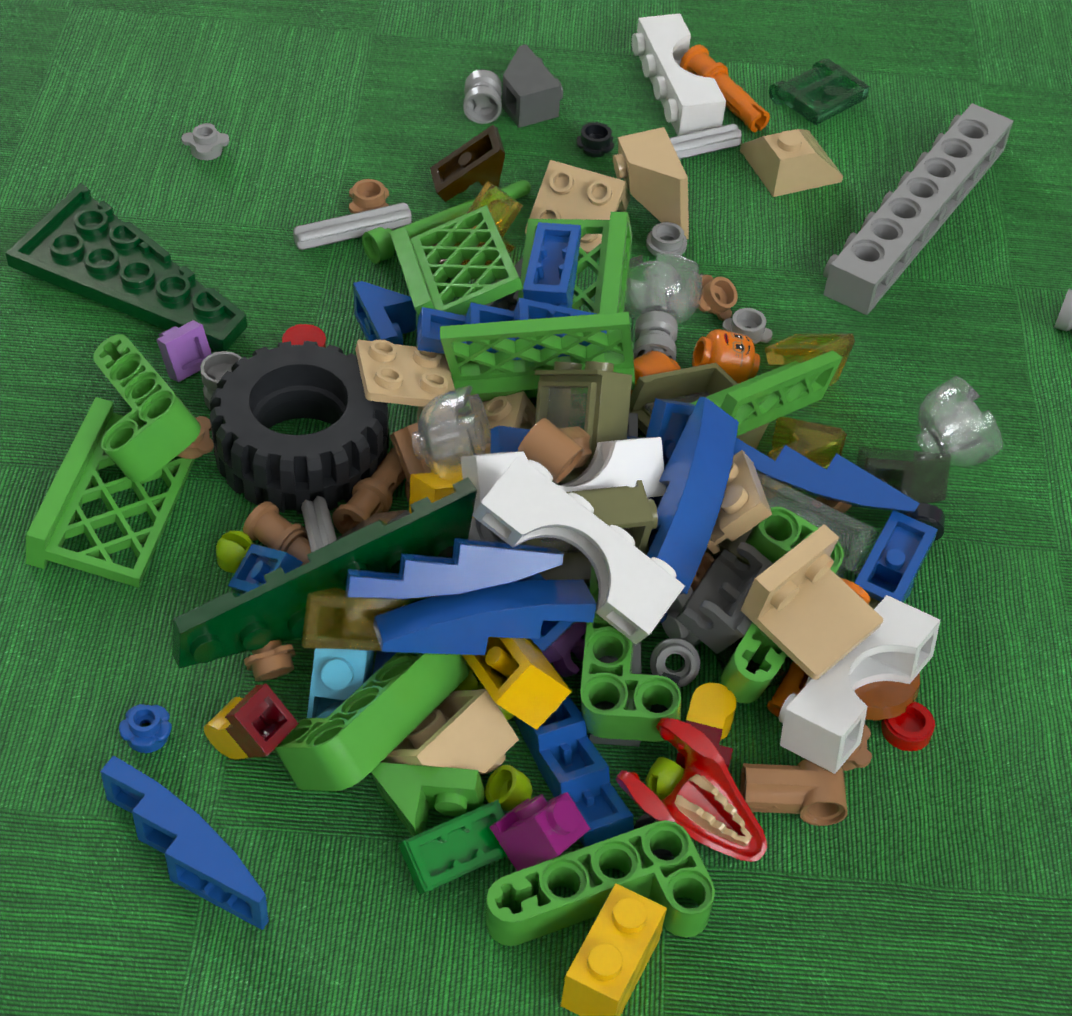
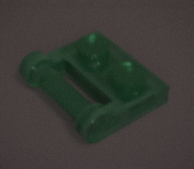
M823 58L814 63L812 69L788 81L780 80L772 84L769 88V96L776 105L786 104L817 126L867 99L870 86L830 59Z

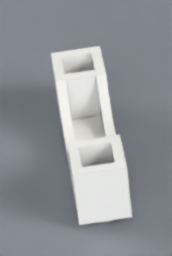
M681 14L638 18L637 33L632 35V49L634 55L639 56L642 62L645 77H649L653 84L654 96L657 100L661 101L667 122L672 123L678 136L722 126L726 100L715 79L692 74L680 67L682 57L689 50L691 33Z
M661 437L598 442L593 459L587 469L573 481L557 486L565 492L621 486L635 487L637 480H642L647 499L649 497L663 496L666 486L659 481L664 471ZM524 451L461 457L463 479L469 477L477 489L473 513L518 455L528 462Z
M518 455L480 502L472 516L512 548L527 540L540 537L560 539L578 548L588 558L597 576L599 596L595 613L633 643L638 644L650 635L685 585L676 579V572L670 565L656 557L650 559L634 546L635 540L628 532L616 525L608 526L594 515V509L586 499L576 493L571 492L568 494L552 482L553 477L544 466L533 460L527 462Z
M886 595L874 609L883 618L881 626L819 679L813 680L808 677L806 686L798 695L792 693L785 700L779 713V721L783 723L780 746L835 774L860 745L868 706L854 691L863 685L879 681L910 684L933 657L940 619Z

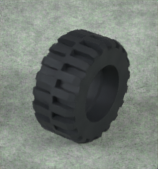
M291 341L278 343L277 348L270 350L265 346L255 350L251 358L243 357L231 367L232 372L227 371L217 383V389L212 393L210 400V422L217 468L220 474L226 478L227 484L240 495L244 493L245 499L256 505L269 501L275 504L281 513H285V509H295L297 514H303L301 509L302 503L305 500L313 501L316 496H320L326 500L329 510L334 509L338 506L339 501L344 499L348 502L353 496L352 490L356 483L371 477L387 455L389 448L388 403L366 399L357 356L352 353L346 356L339 347L328 344L327 348L319 347L317 342L304 341L303 345H291ZM297 418L317 419L331 424L330 427L322 431L307 435H288L269 429L283 421Z

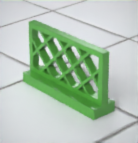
M487 205L410 238L405 226L390 233L418 316L422 307L464 315L468 311L470 302L487 305L524 288ZM457 242H462L459 247L454 246ZM480 242H486L482 247H476ZM441 259H447L443 264H438ZM464 260H470L466 265H460ZM488 260H493L491 265H484ZM448 278H454L450 283H444ZM472 278L477 279L474 284H467ZM495 279H503L497 283L492 284L495 281ZM455 297H462L458 300L451 302Z
M611 212L610 220L528 219L520 277L523 286L538 222L581 225V238L586 234H602L601 244L588 254L581 247L579 248V257L581 259L578 261L576 275L589 266L598 277L597 281L584 291L575 284L574 294L577 297L573 299L572 309L577 310L585 304L592 313L596 314L624 312L633 236L628 212ZM600 257L598 265L595 261ZM523 289L519 290L518 299H524ZM593 296H595V303L591 300ZM607 330V334L614 330Z
M629 312L440 326V340L459 403L490 401L498 396H508L522 391L525 392L528 398L537 397L540 375H535V370H554L555 362L582 364V370H585L586 361L614 364L613 372L632 375L631 390H634L635 387L634 354ZM606 330H614V331L610 332L609 334H606V333H604V332H601V331H606ZM555 334H567L562 338L555 336ZM516 337L520 338V339H518V340H516V341L507 339V338H516ZM472 341L473 343H471L470 345H468V344H465V343H462V342ZM586 341L592 344L588 346H583L579 343ZM538 344L545 348L539 350L533 347ZM492 348L498 350V352L494 354L486 350ZM562 353H563V354H566V355H569V356L558 357V356H559L560 354H562ZM573 388L572 395L586 394L588 388Z
M95 397L26 534L25 564L45 569L48 561L139 588L195 459L180 458L171 461L154 475L140 482H132L125 475L123 478L104 484L98 471L115 465V463L101 448V440L106 431L124 416L113 413L114 402ZM162 477L169 488L168 492L149 497L142 484ZM132 488L140 501L118 508L111 494ZM101 498L109 512L87 519L81 509L82 504ZM147 512L154 523L153 526L133 533L126 518ZM116 522L124 536L102 544L94 529ZM85 533L92 545V548L80 552L62 548L65 539ZM131 547L138 559L134 569L113 563L109 554Z

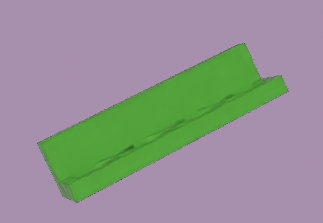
M832 350L802 363L793 361L716 392L706 398L739 422L737 436L822 400L843 357Z

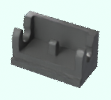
M744 542L740 543L737 552L746 558L750 565L743 564L738 560L737 556L726 549L717 554L676 617L681 624L716 654H719L742 638L748 631L752 621L741 611V608L754 579L773 564L755 547Z

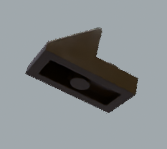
M494 124L430 167L436 193L445 202L467 190L476 181H479L489 193L499 188L505 151L499 131Z

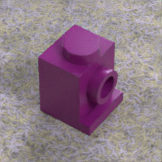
M565 792L549 801H546L543 794L531 800L528 798L492 824L490 829L515 869L520 871L559 856L588 832L590 827L568 792Z

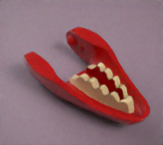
M661 718L656 726L661 738L669 741L685 757V769L682 779L663 800H660L652 790L641 782L639 775L635 772L622 770L616 777L619 786L645 813L657 821L666 820L679 824L687 831L691 839L738 860L755 862L761 859L767 850V840L763 829L738 790L724 759L714 744L703 732L686 722L672 718Z

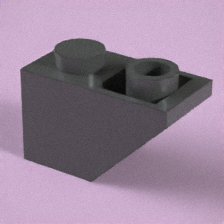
M527 44L519 46L503 75L502 108L518 128L559 117L560 100L563 98V89L560 81L553 77L544 66L542 59L537 57Z

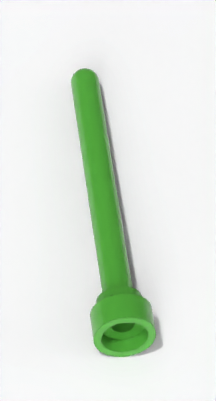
M520 180L405 225L410 238L485 205L491 210L526 196L531 191V185L526 180ZM377 227L362 235L364 251L367 257L375 264L392 258L394 252H396L390 235L393 231L390 228Z

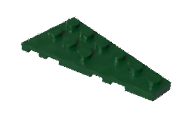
M82 183L74 188L5 253L9 267L162 329L168 330L174 326L179 328L194 320L203 325L209 347L219 352L226 351L247 328V318L243 311L214 288H205L196 281L194 272L186 266L180 268L171 261L169 252L131 222L121 221L114 215L113 208L105 201H96L91 197L90 189Z
M467 477L453 484L454 493L431 503L428 497L423 498L410 505L412 513L390 524L378 520L307 554L310 562L286 574L280 567L263 575L266 583L242 595L230 591L174 618L172 655L179 669L199 663H208L218 658L249 650H258L266 646L270 641L280 640L284 642L296 638H305L311 634L342 626H351L361 621L373 619L375 616L430 598L348 597L346 592L348 569L399 574L401 553L452 558L454 539L469 538L477 494L476 487Z

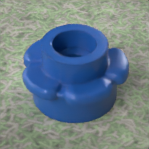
M139 704L126 712V719L120 722L119 732L122 739L127 741L133 750L140 753H151L165 745L172 730V725L168 722L170 716L166 709L159 705ZM143 723H150L149 726L141 727Z

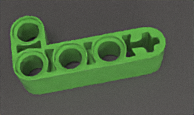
M117 334L109 337L98 346L94 352L93 359L132 410L106 431L101 440V448L129 480L140 482L154 475L190 446L198 437L201 426L127 336Z
M770 507L772 515L753 527L745 542L755 547L773 564L818 529L815 525L783 507ZM837 541L830 555L834 560L830 569L835 574L844 558L843 548L839 541ZM752 622L725 666L720 678L721 684L734 693L736 702L752 703L757 701L777 674L787 654ZM751 659L755 663L760 664L754 674L746 669Z
M592 566L589 591L597 604L599 586L595 570ZM595 613L593 622L586 623L580 691L582 718L585 720L587 731L596 737L605 739L665 741L661 738L656 726L661 718L680 720L681 693L679 687L668 677L632 674L634 643ZM603 656L618 658L617 661L612 663L601 662L598 659ZM602 701L612 702L616 705L607 710L594 707L595 704ZM659 704L665 706L668 710L663 713H653L646 708Z
M397 652L327 718H306L297 721L299 724L275 748V751L298 789L341 791L350 788L364 779L467 678L470 670L462 655Z
M658 821L503 876L494 881L488 889L486 898V926L492 939L498 943L507 946L520 945L598 916L616 883L641 896L650 897L652 901L666 907L664 927L675 936L688 938L698 935L707 926L714 901L715 888L687 831L675 822ZM657 849L669 850L675 858L673 860H662L654 856L652 851ZM611 868L618 869L626 876L613 879L604 875L602 871ZM562 886L570 888L575 894L571 897L563 898L556 896L551 890ZM681 897L691 898L699 906L691 909L684 908L675 899Z

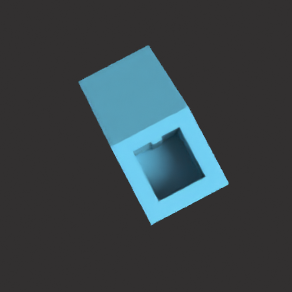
M326 635L315 644L307 718H327L372 676L376 642Z

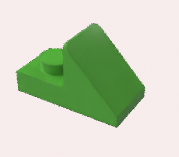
M380 762L371 771L380 795L412 836L426 831L430 808H434L445 815L460 816L464 815L466 811H473L482 807L484 803L485 791L478 770Z

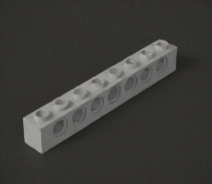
M973 103L962 115H955L948 131L937 136L930 152H923L914 170L904 173L894 193L889 191L883 198L879 210L876 213L871 211L867 215L858 234L851 233L843 247V251L839 255L833 254L830 257L823 272V276L827 278L823 295L868 315L1004 152L1013 120Z

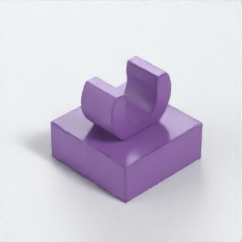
M194 320L179 328L174 326L159 334L160 338L156 339L169 378L177 382L200 371L202 361L212 354L203 325Z
M575 622L545 652H542L550 663L553 662L555 670L565 678L577 674L580 670L573 663L571 652L574 653L577 659L583 660L585 640L581 637L586 632L587 622Z

